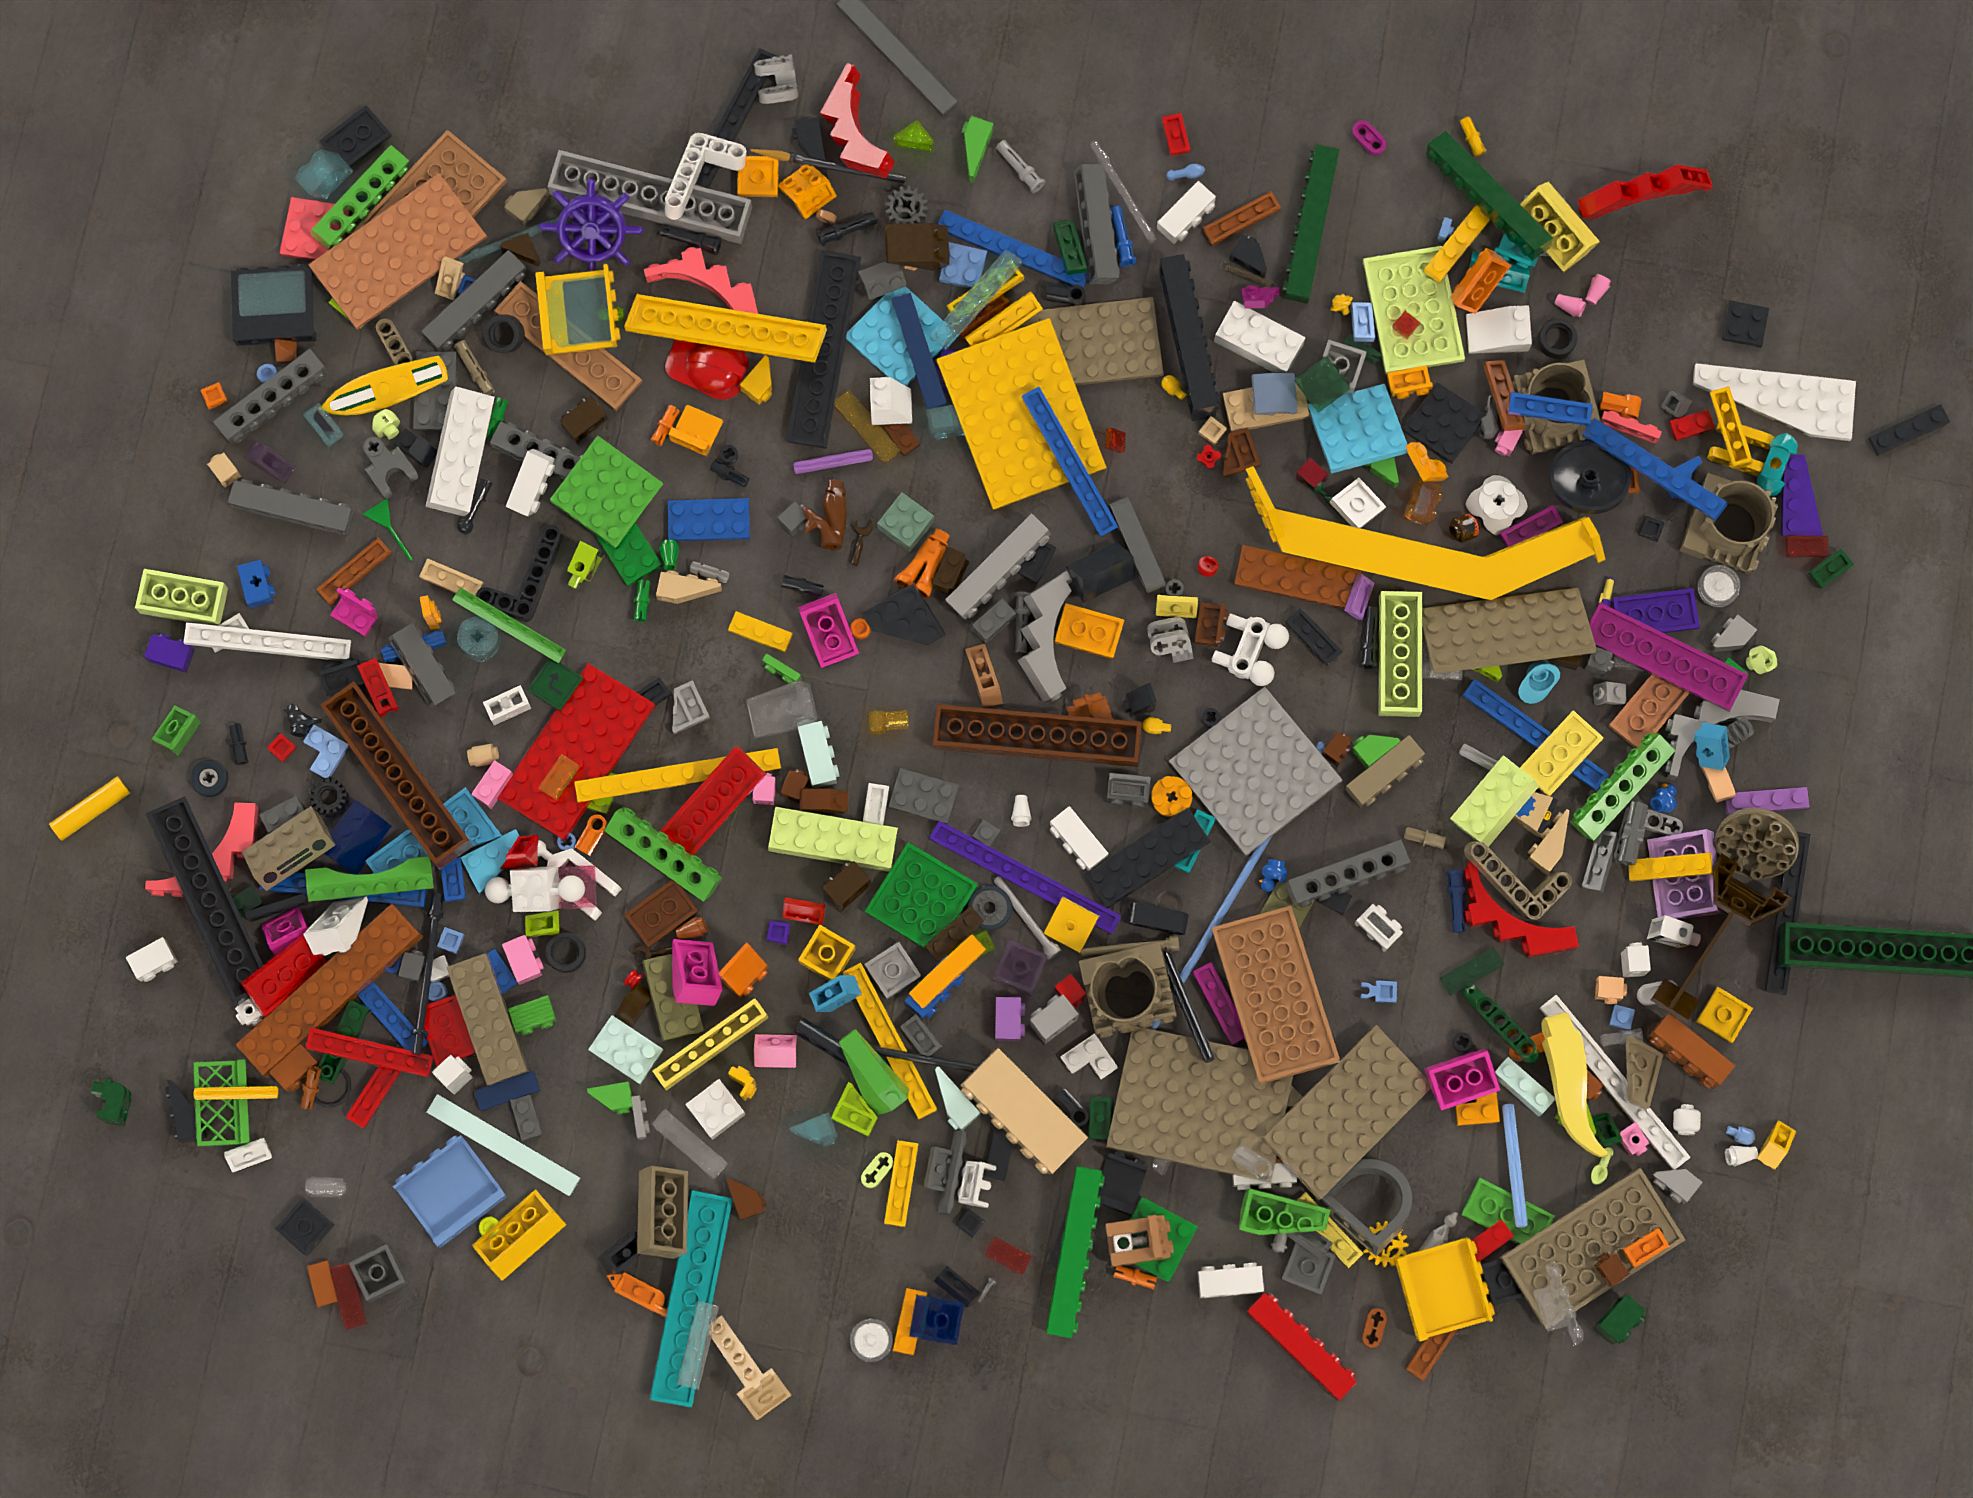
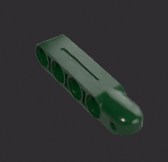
M1471 984L1463 989L1465 1000L1523 1061L1532 1063L1538 1059L1539 1050L1534 1041L1490 997H1487L1477 986ZM1485 1006H1491L1489 1011H1482ZM1501 1019L1505 1020L1504 1024L1500 1026L1496 1025L1497 1021ZM1512 1034H1519L1517 1039L1510 1040ZM1533 1048L1531 1053L1524 1054L1525 1049Z

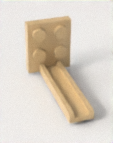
M722 1315L708 1325V1334L745 1386L737 1395L756 1420L791 1396L772 1368L762 1374Z

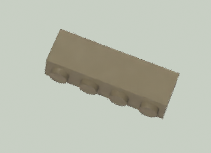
M1409 735L1350 782L1345 790L1360 808L1364 805L1369 807L1377 800L1375 798L1376 795L1380 792L1385 794L1392 788V782L1396 779L1398 782L1408 775L1407 770L1411 767L1416 769L1424 762L1422 758L1425 753Z

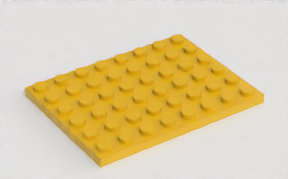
M1050 318L936 360L993 510L1069 483L1021 398L1022 395L1037 387L1041 388L1088 474L1091 475L1106 469Z

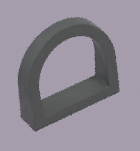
M1365 1159L1360 1160L1322 1199L1318 1200L1315 1197V1203L1322 1208L1330 1209L1329 1215L1371 1253L1377 1256L1406 1225L1411 1212L1412 1191L1406 1177L1396 1167L1384 1161ZM1363 1174H1377L1389 1179L1397 1187L1402 1200V1206L1398 1215L1378 1235L1371 1232L1333 1198L1348 1181Z

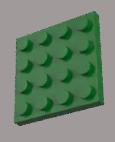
M908 842L871 900L865 913L924 948V945L962 913L978 884Z

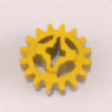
M1385 1221L1383 1226L1377 1222L1376 1229L1371 1226L1369 1230L1376 1234L1388 1225V1221ZM1399 1233L1396 1236L1398 1240L1393 1239L1390 1242V1246L1386 1248V1251L1383 1249L1380 1252V1257L1378 1255L1375 1256L1368 1249H1365L1363 1252L1370 1254L1368 1260L1375 1259L1374 1265L1376 1266L1379 1262H1382L1383 1267L1387 1266V1262L1394 1266L1395 1257H1399L1400 1254H1407L1403 1250V1248L1408 1247V1244L1403 1242L1407 1235L1401 1236ZM1392 1249H1398L1397 1253L1393 1257L1389 1258L1390 1251Z

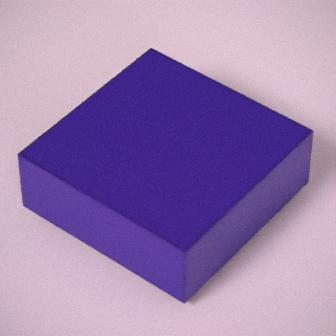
M770 920L766 941L787 945L790 924Z

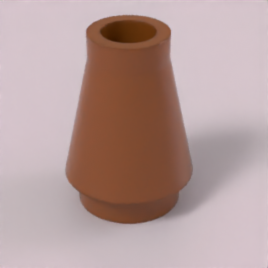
M696 916L684 925L676 928L675 931L678 939L682 940L704 936L708 929L703 917L698 918Z

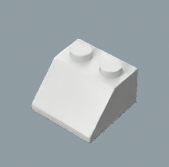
M891 377L870 378L872 425L912 423L911 389Z

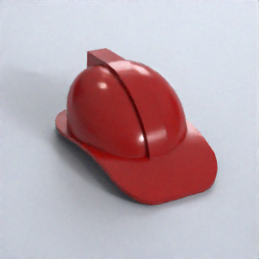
M677 339L665 364V371L670 378L719 400L731 399L741 390L740 384L745 379L749 369L748 358L742 350Z

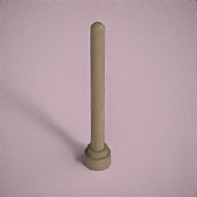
M1169 935V938L1160 941L1083 948L1080 955L1111 954L1158 942L1162 945V949L1167 948L1171 952L1179 951L1178 935Z

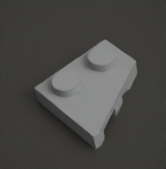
M693 680L674 689L672 726L674 734L710 718Z

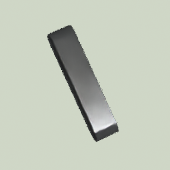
M1126 497L1108 504L1109 510L1118 525L1117 529L1126 550L1134 557V568L1146 594L1165 587L1166 584L1129 498Z

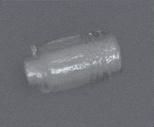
M312 1176L307 1178L306 1195H310V1197L341 1198L342 1194L346 1192V1182H343L342 1177Z

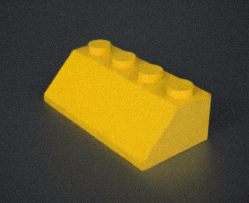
M535 1189L497 1222L496 1225L473 1243L472 1246L491 1270L503 1281L566 1224ZM498 1229V1232L494 1236H491Z

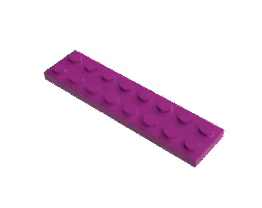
M1601 602L1589 623L1596 647L1612 652L1614 656L1730 712L1748 677V674Z

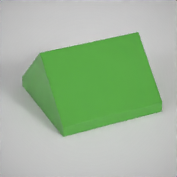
M174 705L152 737V740L179 756L201 721L192 713Z

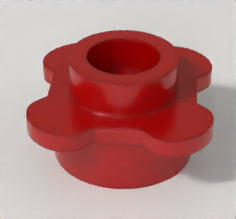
M1205 445L1202 453L1197 455V460L1202 462L1207 468H1213L1216 460L1221 458V453L1214 451L1210 445Z

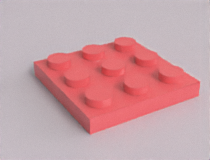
M291 197L280 255L314 261L329 251L310 234L312 228L335 204ZM344 210V215L350 216L351 210ZM334 223L330 225V228L337 231L340 229V226ZM346 233L341 237L343 240L346 237Z

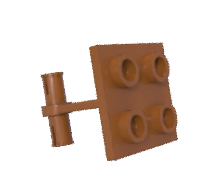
M1101 692L1092 695L1085 694L1084 697L1073 700V706L1066 707L1069 716L1113 719L1106 696H1102Z

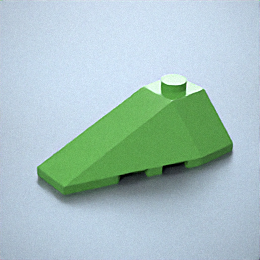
M856 1029L839 1041L863 1099L877 1115L894 1110L908 1099L910 1089Z
M1246 1189L1241 1207L1239 1230L1257 1235L1326 1230L1330 1209L1253 1189Z

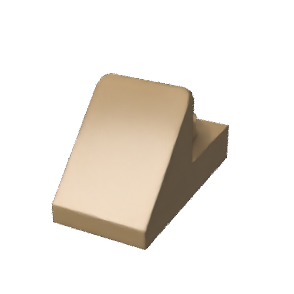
M446 256L442 259L435 294L451 300L455 299L460 283L465 275L462 272L464 263Z

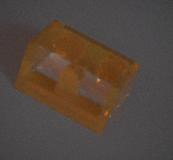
M1419 477L1414 482L1402 519L1411 520L1425 526L1433 522L1437 513L1434 510L1436 503H1440L1443 492H1440L1442 485L1432 481H1423Z

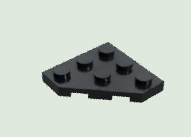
M915 583L908 585L862 612L864 619L874 632L927 646L946 635Z

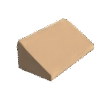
M379 663L389 687L412 690L413 679L405 666Z

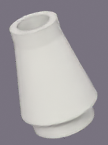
M1026 795L1015 796L1011 817L1014 826L1025 827L1032 820Z
M1730 1146V1148L1725 1150V1159L1728 1165L1737 1166L1758 1157V1151L1755 1146Z

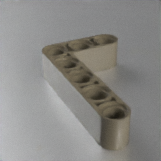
M1472 841L1464 849L1466 857L1513 908L1526 919H1539L1570 888L1572 883L1569 874L1565 872H1552L1531 893L1485 843ZM1476 845L1479 847L1480 850L1477 856H1475L1473 853V849ZM1490 860L1493 862L1491 871L1487 869V863ZM1505 875L1507 878V883L1503 886L1501 884V878ZM1559 876H1561L1563 880L1560 886H1558L1556 882ZM1517 890L1521 894L1519 900H1516L1514 896ZM1545 890L1548 892L1546 901L1542 897ZM1530 905H1533L1534 907V913L1532 915H1530L1528 912V908Z

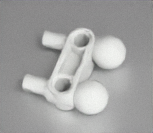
M1230 613L1226 624L1242 630L1243 636L1235 655L1230 656L1215 650L1212 662L1228 667L1229 672L1238 678H1250L1252 683L1257 686L1268 685L1274 678V668L1266 661H1257L1264 642L1272 649L1284 647L1289 640L1288 630L1281 624L1270 625V623L1265 622L1260 617L1244 619ZM1260 626L1263 630L1260 633H1254L1252 628ZM1246 663L1248 667L1245 670H1239L1237 665Z

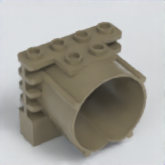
M1584 360L1570 363H1553L1540 370L1534 369L1532 373L1528 372L1524 375L1513 376L1511 382L1515 393L1535 395L1544 389H1559L1567 393L1569 401L1593 404L1590 423L1594 418L1600 421ZM1523 416L1525 422L1523 431H1525L1526 435L1524 444L1526 450H1529L1531 455L1537 452H1547V450L1551 449L1556 450L1578 441L1588 440L1582 434L1588 427L1586 425L1554 423L1546 419Z
M1707 473L1701 486L1726 501L1727 505H1735L1744 509L1750 515L1754 524L1753 537L1749 542L1732 541L1724 537L1716 529L1713 519L1694 508L1679 552L1699 559L1707 558L1711 562L1721 563L1722 566H1729L1734 568V570H1741L1749 575L1752 570L1756 571L1759 559H1756L1758 552H1762L1769 541L1770 536L1767 534L1775 523L1776 517L1774 515L1778 504H1775L1776 498L1769 497L1771 491L1767 490L1765 492L1761 487L1751 482H1731L1730 480Z
M1160 942L1079 961L1094 1031L1101 1038L1112 1036V1032L1121 1031V1033L1131 1032L1133 1026L1149 1028L1153 1026L1154 1022L1161 1021V1024L1174 1021L1173 1018L1177 1017ZM1134 972H1142L1149 977L1154 987V997L1151 1004L1142 1014L1134 1018H1123L1116 1015L1109 1008L1106 1001L1105 993L1108 982L1115 976L1128 978Z

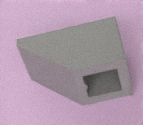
M1739 615L1734 620L1730 617L1723 626L1726 630L1722 634L1717 633L1710 641L1713 645L1709 650L1712 652L1741 650L1757 629Z
M1687 1169L1656 1172L1651 1176L1654 1180V1185L1661 1190L1665 1188L1671 1193L1670 1197L1677 1203L1688 1202L1702 1184V1181Z

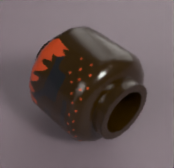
M1471 514L1453 518L1449 525L1450 536L1460 543L1474 539L1479 534L1480 522Z

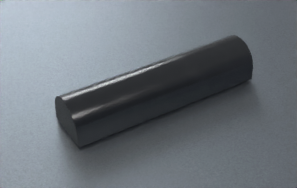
M803 1017L795 1029V1034L850 1068L839 1044L840 1040Z

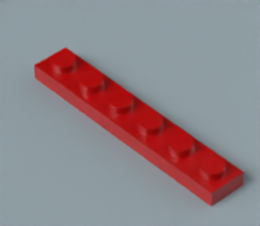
M310 1028L305 1047L307 1050L427 1078L429 1077L434 1057L426 1054L414 1055L413 1051Z

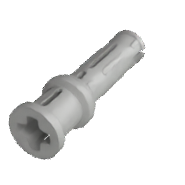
M1006 140L1001 141L996 146V150L1019 173V179L1031 188L1030 191L1032 193H1036L1045 185L1046 181L1041 179L1034 172L1035 169L1028 166Z

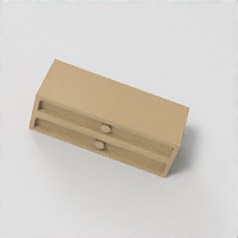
M999 1048L994 1050L960 1085L963 1088L961 1092L969 1100L973 1098L978 1103L976 1108L982 1114L988 1113L992 1117L991 1123L997 1129L1003 1128L1007 1132L1006 1138L1013 1144L1018 1143L1022 1147L1020 1152L1028 1159L1033 1158L1037 1162L1035 1167L1043 1174H1053L1088 1138Z

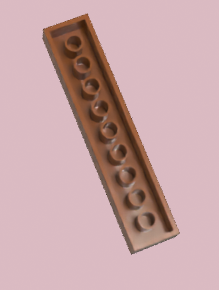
M391 904L358 934L357 939L352 943L349 950L342 953L338 952L242 1038L236 1046L263 1076L269 1077L271 1075L269 1071L299 1044L305 1045L307 1043L310 1028L321 1030L347 1007L351 999L357 998L366 987L378 979L404 955V952L409 951L423 936L395 905Z

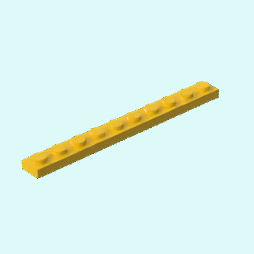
M778 748L746 753L764 772L781 769ZM726 757L575 781L577 801L579 803L704 782Z

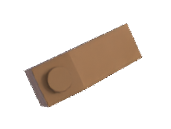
M985 644L965 649L982 707L987 708L1002 704L1000 687Z

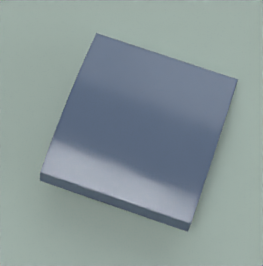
M1265 373L1251 376L1254 415L1273 416L1276 413H1297L1295 373Z

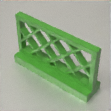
M245 1059L193 1063L194 1089L203 1088L204 1085L210 1088L211 1086L207 1082L214 1075L223 1082L221 1087L225 1085L228 1087H247ZM222 1066H231V1076L227 1080L217 1072ZM198 1067H207L212 1072L206 1081L199 1076ZM195 1099L197 1147L240 1146L249 1143L247 1099H233V1106L229 1103L232 1099L228 1101L220 1099L225 1104L218 1112L208 1104L212 1099H208L207 1102ZM226 1105L233 1111V1117L229 1122L219 1114ZM205 1106L215 1114L208 1122L204 1121L200 1116V1112ZM216 1116L226 1124L219 1132L209 1125ZM227 1126L234 1131V1140H226L220 1135ZM206 1127L216 1135L211 1141H202L201 1132Z

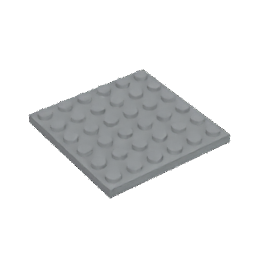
M1263 687L1218 722V724L1214 725L1169 760L1170 765L1189 785L1193 793L1211 815L1216 818V821L1245 856L1342 782L1340 776L1266 687Z

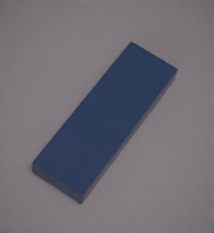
M531 1071L474 1092L482 1112L541 1090L535 1072Z

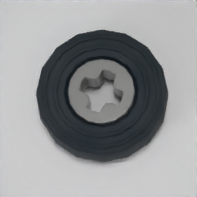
M213 760L202 761L192 770L191 784L194 790L202 796H217L227 787L228 773L219 762ZM210 773L211 776H215L212 779V783L204 781L207 778L206 774Z

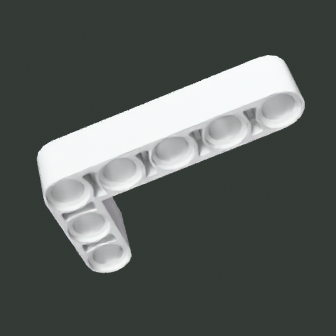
M703 133L693 134L667 193L665 215L673 220L679 219L683 215L704 162L732 170H741L745 167L746 148L741 144Z

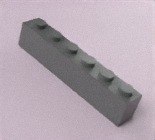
M1081 164L1074 170L1088 280L1089 284L1111 285L1119 278L1120 269L1117 266V249L1114 245L1115 233L1111 223L1112 212L1109 209V192L1106 187L1107 175L1104 172V165Z
M508 250L421 331L423 337L438 352L447 351L458 336L462 337L472 323L476 324L487 309L491 310L501 296H506L516 282L519 283L525 278V273H527L526 267Z
M241 479V481L234 480L228 499V504L233 509L344 536L349 534L354 512L347 504H332L331 501L324 498L315 500L303 493L294 495L287 489L281 488L278 491L266 484L257 486L246 479Z

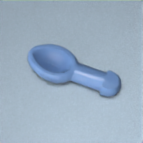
M1190 164L1185 169L1168 171L1166 177L1168 180L1181 177L1195 179L1203 175L1205 168L1199 164Z

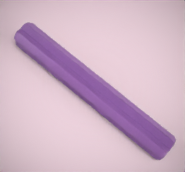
M871 449L795 462L793 464L795 474L871 461L873 460Z

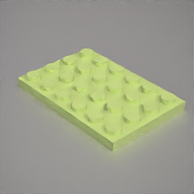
M1442 246L1363 259L1385 374L1425 365L1433 367L1465 361L1455 307L1450 297L1452 293L1448 273L1438 283L1423 272Z

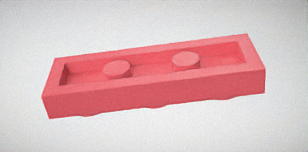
M1604 411L1600 419L1602 423L1612 429L1654 444L1658 442L1662 432L1653 425L1640 424L1634 418L1626 419L1620 417L1614 411Z

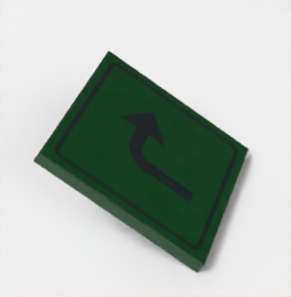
M549 658L527 690L561 711L583 680V677L560 662L557 663Z

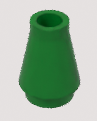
M665 540L661 543L659 551L664 563V569L673 571L676 569L679 546L674 540Z

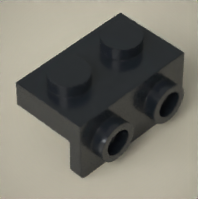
M353 657L342 660L341 665L334 667L333 664L321 667L322 671L318 672V675L321 678L327 696L338 693L353 681L357 686L365 684L357 667L360 664L359 660H353Z

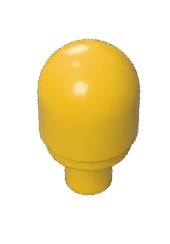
M1167 375L1163 378L1162 387L1168 394L1176 395L1180 400L1186 396L1181 389V383L1174 376Z
M1148 717L1142 723L1143 730L1150 734H1161V731H1171V724L1163 723V720H1160V718Z

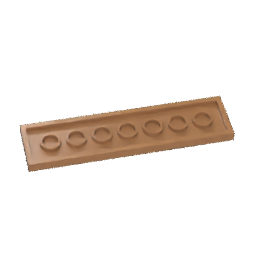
M520 281L494 312L498 316L507 314L519 319L524 327L525 338L544 352L538 295ZM566 318L570 345L595 342ZM604 348L547 355L615 411L624 404L642 383L641 378Z

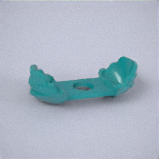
M1788 433L1780 434L1770 442L1769 446L1771 449L1761 474L1757 475V485L1765 492L1767 490L1771 491L1770 496H1776L1781 492L1785 484L1781 481L1790 454L1797 453V441ZM1773 458L1781 459L1782 464L1780 468H1771L1770 462Z

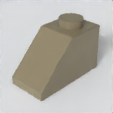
M545 188L516 192L514 196H510L506 200L504 208L506 214L526 227L550 196Z

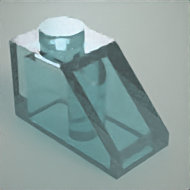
M829 1112L790 1127L793 1135L817 1145L823 1144L824 1147L835 1143V1139L838 1138Z

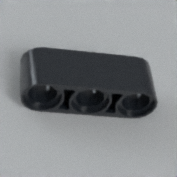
M1131 902L1126 923L1156 931L1185 935L1189 914Z

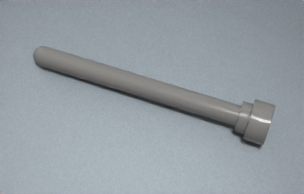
M996 877L994 879L995 884L1009 895L1013 908L1044 947L1043 954L1046 958L1051 960L1062 951L1059 946L1047 939L1003 879Z

